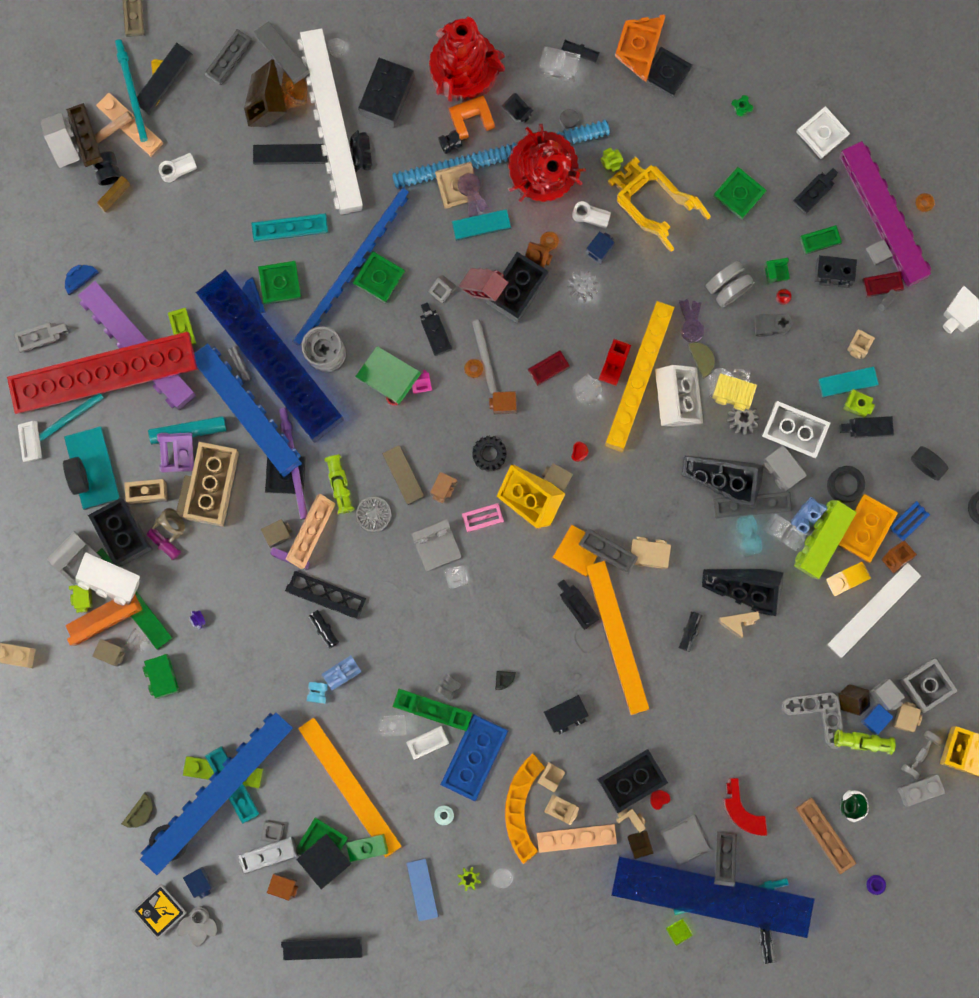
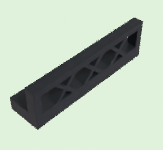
M294 571L291 581L285 589V592L357 620L366 601L365 597ZM297 576L305 579L306 587L300 589L294 586ZM318 584L322 585L325 593L319 596L313 594L311 587ZM335 591L340 592L343 600L337 603L331 601L329 594ZM353 598L361 600L358 610L349 608L347 601Z
M362 937L281 941L283 960L362 958Z

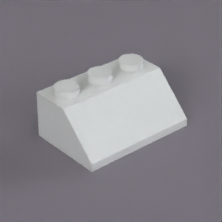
M670 365L655 369L661 426L675 427L702 424L703 416L697 367Z
M776 401L762 437L816 459L830 422Z
M86 552L76 575V583H78L80 588L85 590L90 588L96 591L97 595L103 598L111 597L115 603L122 606L125 604L130 605L140 580L139 575Z

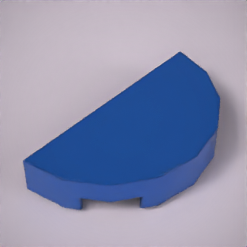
M77 265L71 268L66 274L65 289L68 295L72 294L99 272L93 266Z
M252 277L242 287L240 293L241 301L245 308L251 312L258 314L266 313L254 278Z

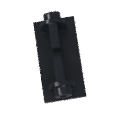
M357 130L350 138V146L353 148L352 160L355 172H358L362 167L364 170H371V153L364 152V150H370L369 136L366 132L359 133V130Z

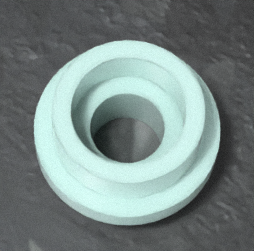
M440 806L434 813L435 821L440 825H448L454 817L452 809L448 806ZM441 812H446L448 817L442 819L440 817Z

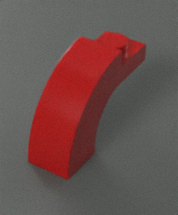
M729 778V783H726L727 795L730 794V798L723 799V805L728 817L737 827L745 832L767 836L766 817L752 815L744 809L740 800L739 779Z

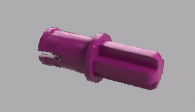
M151 528L146 535L158 546L157 549L166 553L172 561L180 555L181 551L170 543V539L165 538L156 528Z

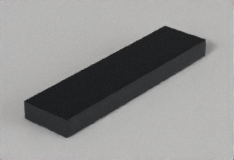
M176 42L137 96L140 109L147 114L151 113L193 55L190 51Z
M324 144L253 145L254 165L325 164L328 162L327 156L322 154L321 145Z

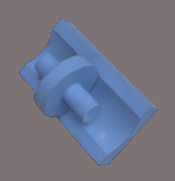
M810 497L793 517L791 524L797 530L806 534L827 510V506Z
M350 655L322 673V676L333 691L361 673V670Z

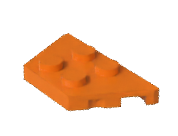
M663 14L657 18L649 19V17H645L639 20L625 21L615 53V57L643 81H647L666 16Z

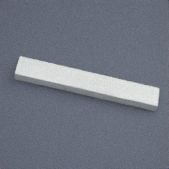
M906 563L839 631L827 646L839 658H842L905 594L921 575L910 564Z

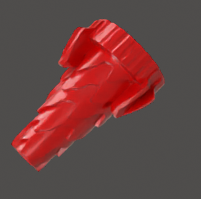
M467 16L465 19H457L452 23L449 22L435 33L439 40L434 45L433 51L430 54V76L435 88H437L436 94L446 96L450 102H466L484 96L494 86L499 72L505 71V66L500 61L505 58L504 52L495 49L493 44L483 37L478 31L475 20Z
M539 124L538 132L535 133L529 127H526L527 135L516 143L508 158V175L513 184L509 191L512 192L517 189L521 193L518 201L522 202L525 197L534 201H552L567 193L574 183L581 186L582 182L579 180L580 172H586V168L579 169L578 157L570 142L565 140L560 134L557 135L555 132L544 131L543 124ZM551 160L557 163V169L554 172H550L547 169V164Z

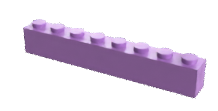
M96 281L78 295L81 299L80 305L86 311L90 309L93 312L91 317L98 325L102 323L106 327L103 331L110 339L115 337L118 341L116 343L118 348L148 341ZM179 375L153 380L155 383L153 385L154 389L159 394L164 393L167 396L165 401L172 409L176 407L180 410L196 397L195 393Z

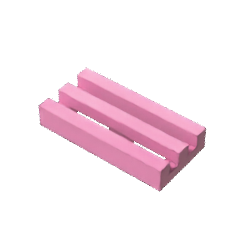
M499 503L462 513L467 532L504 522ZM493 509L497 510V512L467 520L468 516ZM496 516L499 517V519L469 527L471 523Z

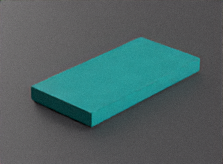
M99 426L64 436L69 459L79 457L88 478L89 491L79 494L83 510L108 504L119 499L120 494L102 427Z

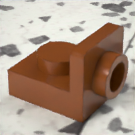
M529 242L525 257L545 268L546 265H550L553 255L550 254L551 248Z
M904 540L890 549L882 558V561L892 573H896L903 565L914 559L917 554Z

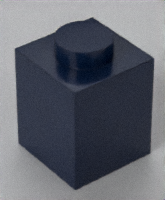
M599 231L586 248L585 254L601 264L613 249L614 239L608 233L603 234Z
M203 867L183 877L193 898L199 896L202 899L211 894L210 889L214 888Z

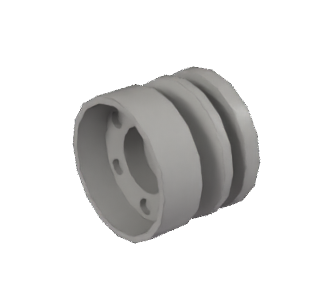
M325 326L315 327L309 330L303 338V355L315 370L332 372L343 364L346 357V348L339 335L333 329ZM325 348L328 349L326 355L323 354Z

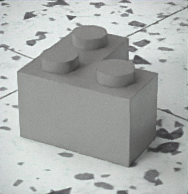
M62 113L41 120L44 138L58 167L61 168L79 161L80 151L77 142H73L71 138L74 135L68 118L64 119Z

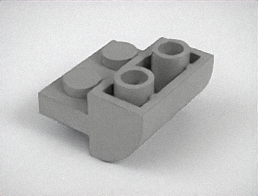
M74 531L47 560L58 572L75 585L76 575L85 552L100 559L102 557Z

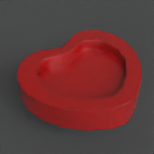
M580 441L576 442L573 445L572 460L576 462L582 461L589 452L587 445Z
M656 790L651 793L650 804L655 810L661 809L664 804L670 802V796L665 791Z

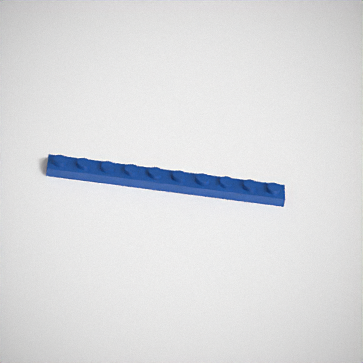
M402 188L397 193L292 342L299 346L307 332L312 328L318 327L322 321L320 316L323 312L327 314L333 305L330 302L334 297L338 298L343 292L342 285L345 282H350L355 275L352 271L356 266L359 268L365 261L363 256L367 251L370 253L376 245L374 241L377 236L381 238L387 230L385 227L387 222H392L398 214L395 212L397 208L405 205L409 199L406 197L409 191Z

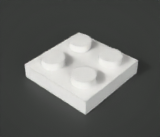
M826 106L796 131L820 159L824 158L850 136V133Z

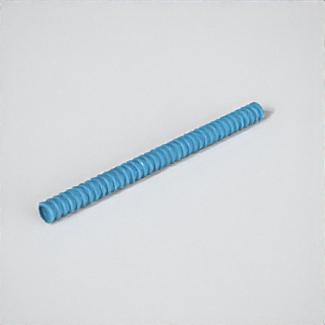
M604 119L603 122L597 121L596 124L593 122L591 125H581L580 128L574 127V129L569 128L568 131L566 129L563 132L558 131L557 135L560 134L570 144L574 145L575 142L581 143V141L586 142L587 139H598V136L601 138L604 135L609 136L610 129L608 122ZM513 142L512 145L506 144L505 147L501 145V148H490L489 151L485 149L484 152L478 151L477 154L473 152L472 155L467 154L465 157L462 155L461 158H450L449 161L444 160V162L438 161V164L434 162L433 165L427 164L426 167L422 165L421 168L416 167L414 170L410 168V171L406 169L404 172L399 171L398 174L394 172L392 176L395 188L399 189L400 186L404 188L405 185L411 186L412 183L416 185V182L422 183L424 180L428 182V179L432 181L433 178H436L435 171L467 162H472L473 168L479 169L480 166L482 168L485 165L490 166L491 163L493 165L496 162L502 163L503 160L507 162L511 150L516 144Z

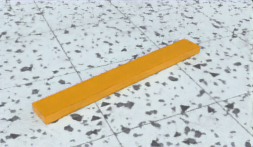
M601 561L588 565L586 570L629 713L633 715L649 710L606 563Z
M312 718L299 727L298 730L370 836L385 835L389 852L384 855L385 858L402 847L317 720Z

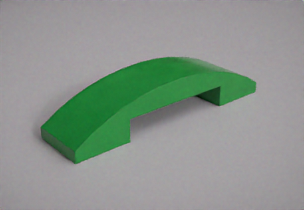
M399 688L392 706L463 731H467L472 716L471 712Z

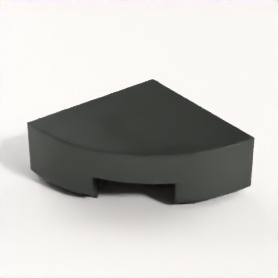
M497 671L495 690H503L510 686L514 681L516 672Z

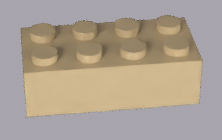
M199 442L183 517L186 520L224 527L239 457L237 449Z

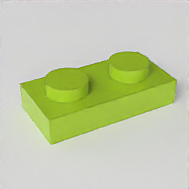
M186 307L168 312L173 334L189 332L192 346L197 345Z

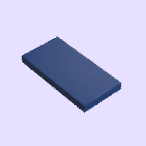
M473 714L467 731H465L440 785L476 801L508 730Z

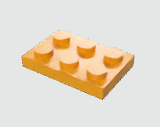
M863 494L854 510L857 513L838 546L870 563L898 512Z

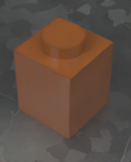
M516 391L493 392V398H489V409H493L494 415L516 414Z
M274 873L267 894L289 901L291 897L295 898L299 887L296 886L297 880Z

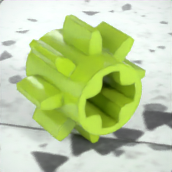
M611 147L604 150L602 153L603 157L600 160L605 170L611 169L614 172L620 169V163L623 162V158L619 150H612Z
M471 867L470 871L463 868L464 874L457 875L459 878H462L458 885L464 884L465 891H467L468 887H472L475 890L474 884L481 883L480 880H477L480 872L475 874L473 867ZM470 873L475 881L467 884L463 878Z

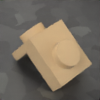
M858 329L847 351L857 359H864L875 338Z
M552 794L544 812L571 825L577 818L579 807Z
M626 808L617 814V823L628 817L639 833L646 829L644 826L646 823L645 819L640 813L636 815L632 808L630 810Z

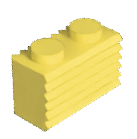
M720 373L712 398L716 399L715 402L721 405L729 403L734 405V408L737 410H749L757 385Z

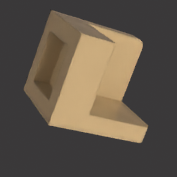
M549 762L537 783L555 792L565 772Z

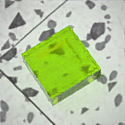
M683 918L665 928L676 946L693 936Z

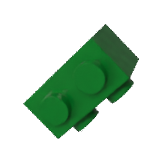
M168 654L144 661L145 666L142 668L145 677H149L150 685H148L151 696H154L155 699H160L180 692Z

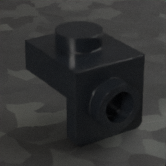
M513 93L501 106L518 123L528 121L532 116L531 113L534 111V108L528 106L517 93Z

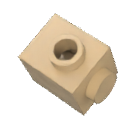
M905 702V704L897 708L892 727L910 733L915 732L916 726H919L922 720L921 710L916 708V704Z

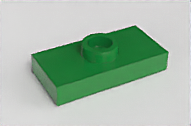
M384 834L346 842L350 862L389 853Z

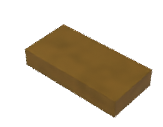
M121 176L99 199L97 204L104 212L130 186L128 180Z

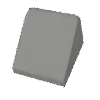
M442 275L436 279L428 292L438 301L444 303L457 286Z

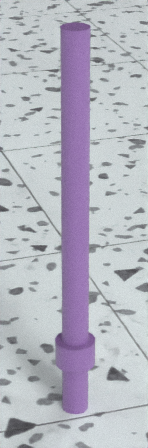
M287 408L279 409L282 422L280 424L281 432L290 441L287 445L290 449H293L292 423L289 422ZM297 467L291 473L300 518L304 520L307 516V509L299 468Z

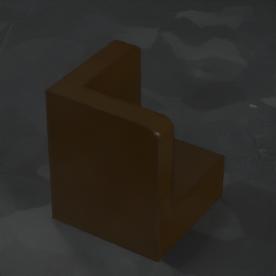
M851 684L847 685L839 693L840 710L859 716L870 707L869 690Z
M647 830L627 836L634 859L654 854Z

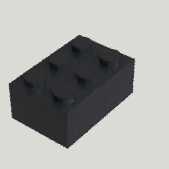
M379 57L358 107L359 114L394 128L415 78L414 70Z
M516 252L502 273L508 284L496 301L486 300V304L519 323L547 280L549 271Z
M123 497L88 515L114 565L122 567L153 550L129 504Z
M648 749L597 778L598 783L616 813L623 811L668 784Z

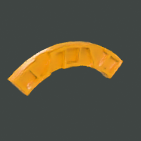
M533 753L523 762L513 777L505 805L508 837L515 853L523 864L538 852L529 837L525 824V803L528 792L534 780L545 769Z

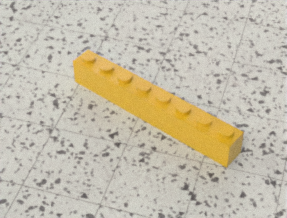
M656 301L605 446L623 453L675 308L673 306Z

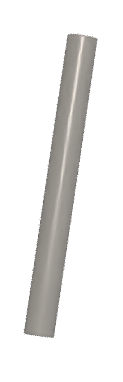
M476 320L473 321V326L490 394L493 395V392L498 391L481 322Z

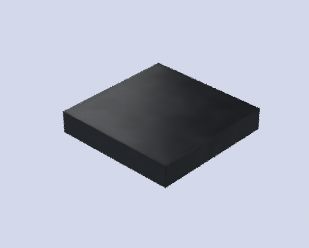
M660 47L653 58L649 75L645 82L674 97L693 65L665 48Z
M301 456L298 459L302 464L298 468L304 494L306 457ZM267 457L265 493L296 494L292 473L290 472L283 477Z
M325 834L296 859L321 890L352 864L328 834Z

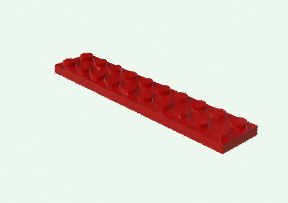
M183 332L8 376L7 380L15 414H20L198 369L190 333Z

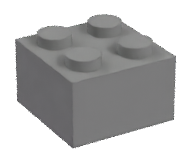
M936 658L929 660L899 680L914 704H916V707L921 710L920 713L927 712L957 692V689Z

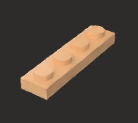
M110 93L96 105L112 122L129 111ZM135 118L120 128L150 157L163 145V142L146 126L145 130L148 140L141 142Z
M322 494L316 496L286 557L287 561L300 569L305 568L335 506L334 502Z
M615 824L537 833L539 853L617 844Z

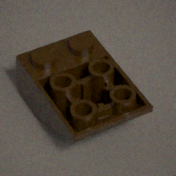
M271 59L251 75L244 106L248 127H267L287 113L274 59Z

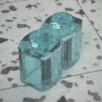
M752 515L738 518L735 521V531L740 538L741 553L745 558L760 554L762 543L760 537L756 534L757 523Z

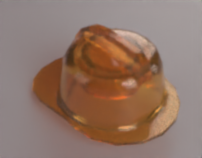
M283 72L281 87L286 110L296 108L299 105H305L307 103V84L305 79L302 78L294 84L288 75Z

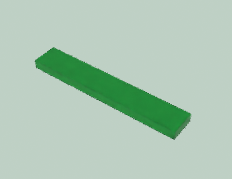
M103 548L96 552L102 557V560L113 564ZM136 591L135 595L143 610L131 617L154 647L159 650L173 637Z

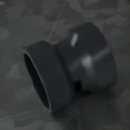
M456 130L451 131L449 135L438 137L444 154L450 153L454 148L459 149L462 147Z

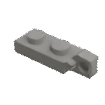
M49 322L15 333L14 338L18 351L23 353L56 342V340H60V335L69 333V330L65 323L56 326V323Z

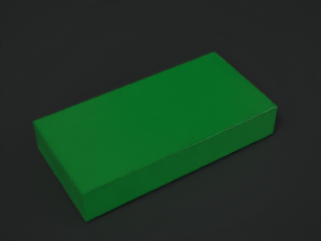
M837 225L800 236L805 255L842 244Z

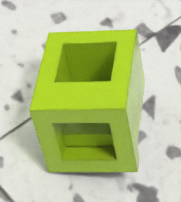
M852 389L843 410L865 418L867 413L871 415L875 404L872 403V397ZM858 401L864 402V406H859Z
M78 585L69 586V590L73 591V594L70 595V602L74 609H76V613H87L88 609H93L92 589L85 590Z

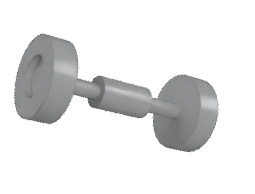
M928 730L925 731L923 736L929 741L925 748H921L913 766L909 767L904 764L901 768L904 773L915 780H918L921 776L915 769L925 759L931 744L934 743L940 746L943 742L941 738Z

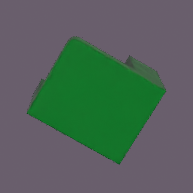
M788 257L765 262L764 269L767 284L790 279L787 266L789 262Z

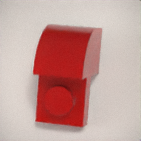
M613 339L598 380L617 386L632 345Z

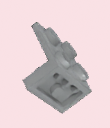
M448 520L411 534L426 571L461 558Z

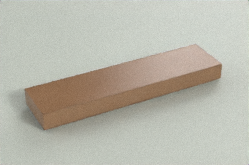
M812 797L795 808L840 875L857 864Z

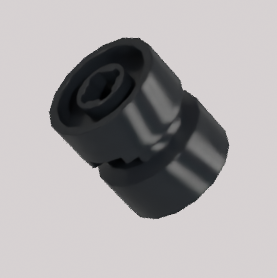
M111 151L101 152L103 161L92 165L93 169L97 171L95 173L97 182L101 186L114 184L121 177L120 170L116 166L115 154Z

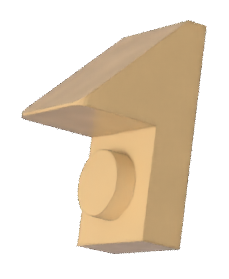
M757 611L721 617L718 621L722 626L742 639L741 623H744V626L754 625L755 621L759 620L760 617Z

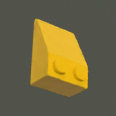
M511 464L496 497L534 527L541 528L551 525L565 493L554 484Z

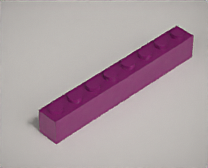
M861 141L842 150L839 157L882 240L884 239L891 251L892 259L898 271H901L902 279L908 288L927 279L931 275V267L927 261H924L921 247L914 242L913 232L910 228H907L903 213L898 211L896 199L893 195H890L886 180L881 178L877 163L872 161L869 147Z

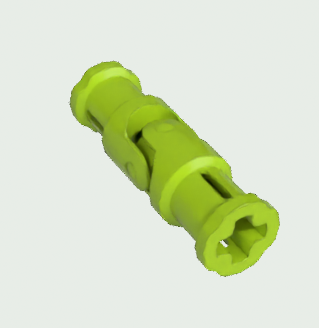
M332 455L324 458V461L328 465V476L331 487L334 490V499L337 500L338 514L349 513L355 509L351 505L350 490L346 488L348 482L345 470H342L341 455Z
M837 730L834 736L835 747L848 746L851 749L863 751L869 749L871 752L882 751L890 755L893 754L896 747L894 737L887 739L880 738L878 735H868L859 732L846 733L842 730Z

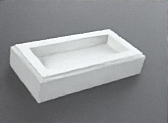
M37 421L19 424L18 431L23 462L42 459Z
M442 726L406 742L414 760L450 744Z

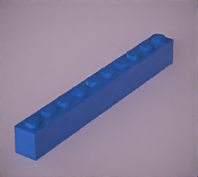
M271 712L263 720L264 726L261 729L257 727L249 735L251 740L247 744L243 742L236 749L238 754L234 758L230 756L222 764L225 768L220 773L216 771L208 779L211 783L206 788L202 786L195 793L197 798L193 802L189 800L182 807L184 812L179 817L175 815L169 821L168 825L170 827L165 832L161 830L154 838L156 842L151 847L148 844L140 853L143 855L140 861L153 873L158 875L293 729L277 712L274 715Z

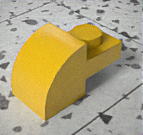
M862 561L827 578L826 581L833 595L837 596L871 579V576Z

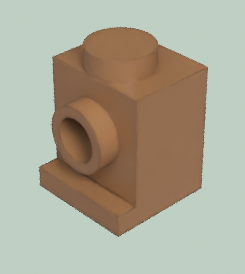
M440 472L430 492L433 496L432 499L443 504L446 497H451L454 491L452 485H457V479Z

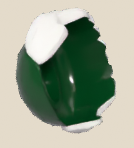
M848 790L843 795L840 801V811L849 821L857 822L868 814L869 803L865 794L856 790Z

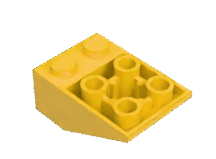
M957 726L951 727L940 764L979 777V734Z

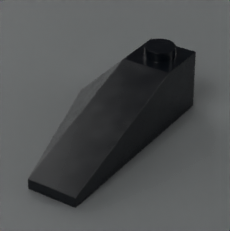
M684 456L682 475L714 490L717 494L729 498L734 503L754 506L762 484L764 465Z
M704 569L702 587L718 595L733 598L735 603L739 605L743 603L752 607L751 610L754 612L758 611L760 614L776 617L784 573L768 569Z

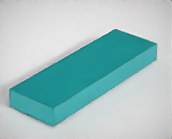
M507 209L452 221L456 241L511 229Z
M874 366L818 379L822 398L848 393L852 389L857 391L879 385Z

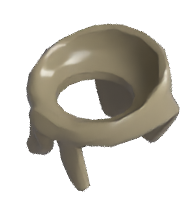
M166 508L160 517L155 520V524L152 529H155L157 526L162 525L166 530L173 533L174 535L169 540L170 543L174 539H178L180 535H183L185 530L182 517H179L177 511L172 508ZM167 520L176 523L178 529H173Z

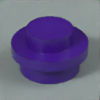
M199 610L191 612L192 616L189 619L192 626H197L198 629H201L206 624L202 613Z
M872 875L867 879L866 888L871 894L880 895L886 889V882L883 877Z

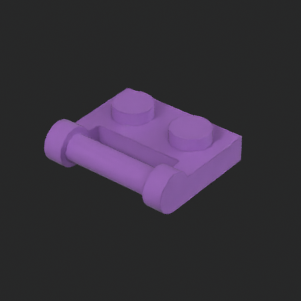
M192 433L157 434V441L160 443V472L193 471ZM167 442H173L174 464L169 463Z

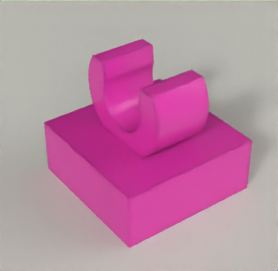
M423 370V373L413 384V394L432 390L429 372H426V370Z

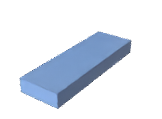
M426 859L408 862L407 868L419 921L437 918L438 913Z

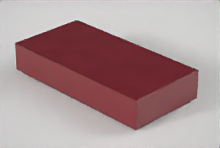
M901 271L862 279L866 297L888 294L891 290L896 292L904 290Z
M561 350L528 368V372L536 385L539 386L568 369L570 365Z

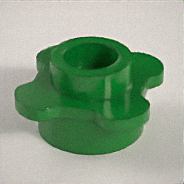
M742 95L740 99H734L731 103L736 115L739 117L753 110V105L749 103L747 95Z

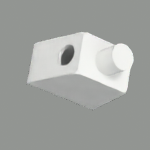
M965 286L956 294L944 312V316L948 319L943 325L945 331L951 334L958 328L961 332H964L979 321V299Z

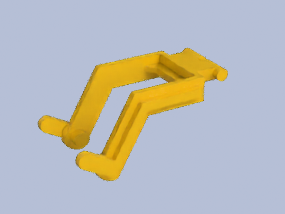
M634 157L623 167L626 172L625 175L619 170L607 182L610 186L616 185L621 190L617 195V203L643 230L656 234L665 247L672 252L674 247L666 238L669 235V224L666 221L659 223L645 218L630 202L632 195L649 180H656L677 204L685 206L689 211L699 209L707 220L711 216L698 197L680 192L656 166L650 165L646 170L638 165L640 163L639 159Z

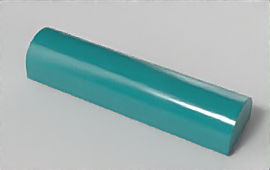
M221 416L149 429L151 445L159 444L157 441V434L192 433L193 438L226 432V418Z

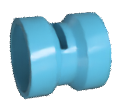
M309 682L308 688L310 692L307 695L306 701L326 704L325 692L328 689V684Z

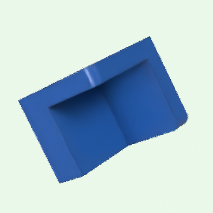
M876 704L861 720V723L873 734L879 735L893 719V716L880 704Z

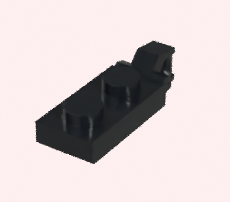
M832 168L826 175L823 172L818 174L793 200V203L804 214H807L832 189L835 184L832 180L837 176L838 172Z
M428 302L422 304L421 308L424 315L420 316L421 324L434 356L452 350L439 314H437L436 310L431 312Z
M893 416L850 419L847 424L839 425L840 433H850V436L855 438L894 435Z
M564 579L557 584L562 590L560 594L561 600L583 630L600 619L578 588L574 585L569 587Z

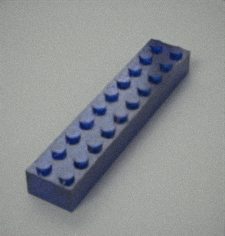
M226 269L195 292L313 443L344 421L339 411Z
M619 856L611 896L808 938L815 900L813 897L735 881L734 887L714 884L715 876Z

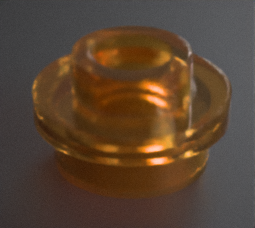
M927 193L920 194L915 200L916 208L921 212L930 211L934 207V198ZM921 201H926L927 206H923Z
M545 232L540 238V244L554 250L559 244V238L554 232ZM552 238L553 242L547 243L546 239Z
M477 359L467 361L464 366L466 375L470 378L479 377L483 373L482 363ZM472 366H476L477 371L472 372L470 368Z

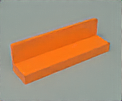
M134 595L130 605H119L113 599L68 623L66 628L71 636L67 638L69 645L77 646L142 611L143 609L136 595Z

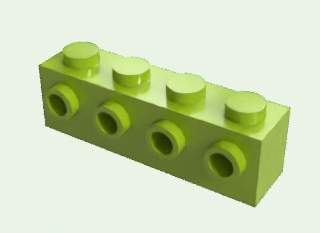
M831 500L826 504L827 510L816 521L814 531L806 538L802 552H799L795 558L794 567L812 578H820L857 513L838 500Z

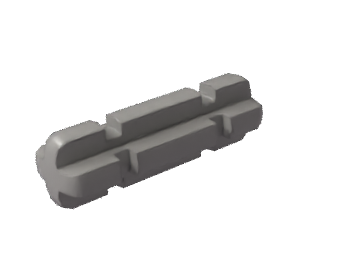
M231 347L228 352L231 358L233 357V363L240 374L241 380L243 382L251 380L252 377L249 371H247L248 368L242 355H240L238 347Z

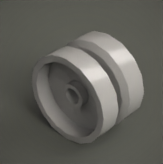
M736 261L721 270L705 286L711 294L720 292L716 297L720 307H725L736 300L755 283L749 274L741 276L745 268L740 261Z

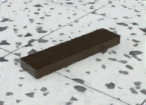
M81 103L66 109L84 166L88 167L102 162L103 159L85 104Z

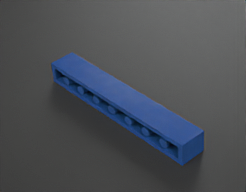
M207 343L194 353L198 369L280 474L285 477L302 463L298 459L301 455L295 448L290 449L287 445L290 441L284 433L279 434L276 431L278 426L273 419L268 420L265 417L267 412L262 405L254 403L255 397L251 391L243 389L242 385L244 383L240 377L232 375L230 371L233 369L229 363L221 361L219 358L221 353L215 346L211 348Z

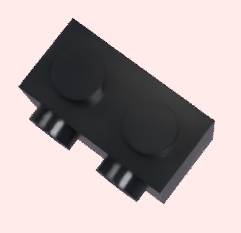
M819 255L816 260L814 282H819V285L822 286L838 284V287L849 288L855 282L857 259Z

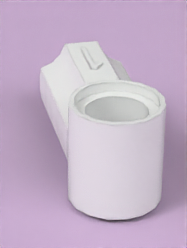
M191 153L172 161H163L159 165L161 179L167 183L173 182L177 177L197 169ZM166 169L173 170L169 175L163 173Z
M581 201L575 205L572 217L578 223L586 222L606 229L611 212L590 206L588 203ZM583 209L585 210L586 214L579 215L577 213V210Z

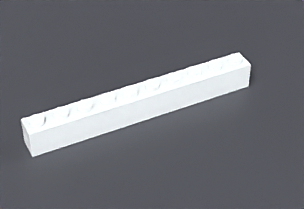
M321 28L300 32V39L297 40L299 51H303L304 57H301V61L310 73L305 76L307 86H311L312 92H309L310 101L315 104L316 108L313 110L314 119L319 121L320 127H317L319 139L322 138L324 145H321L322 154L327 156L328 159L325 166L327 174H331L332 178L329 181L331 192L335 191L336 198H333L335 209H339L340 215L362 211V199L323 30Z

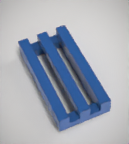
M916 501L889 529L901 541H904L930 514ZM917 508L918 511L908 521H906L898 530H896L895 527L912 510ZM922 513L923 516L902 536L900 533Z

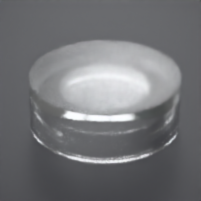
M501 868L494 872L492 881L496 887L503 889L511 884L512 876L507 869Z

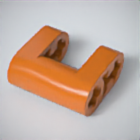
M484 96L448 108L460 140L469 138L463 120L480 115L486 131L495 129V124Z

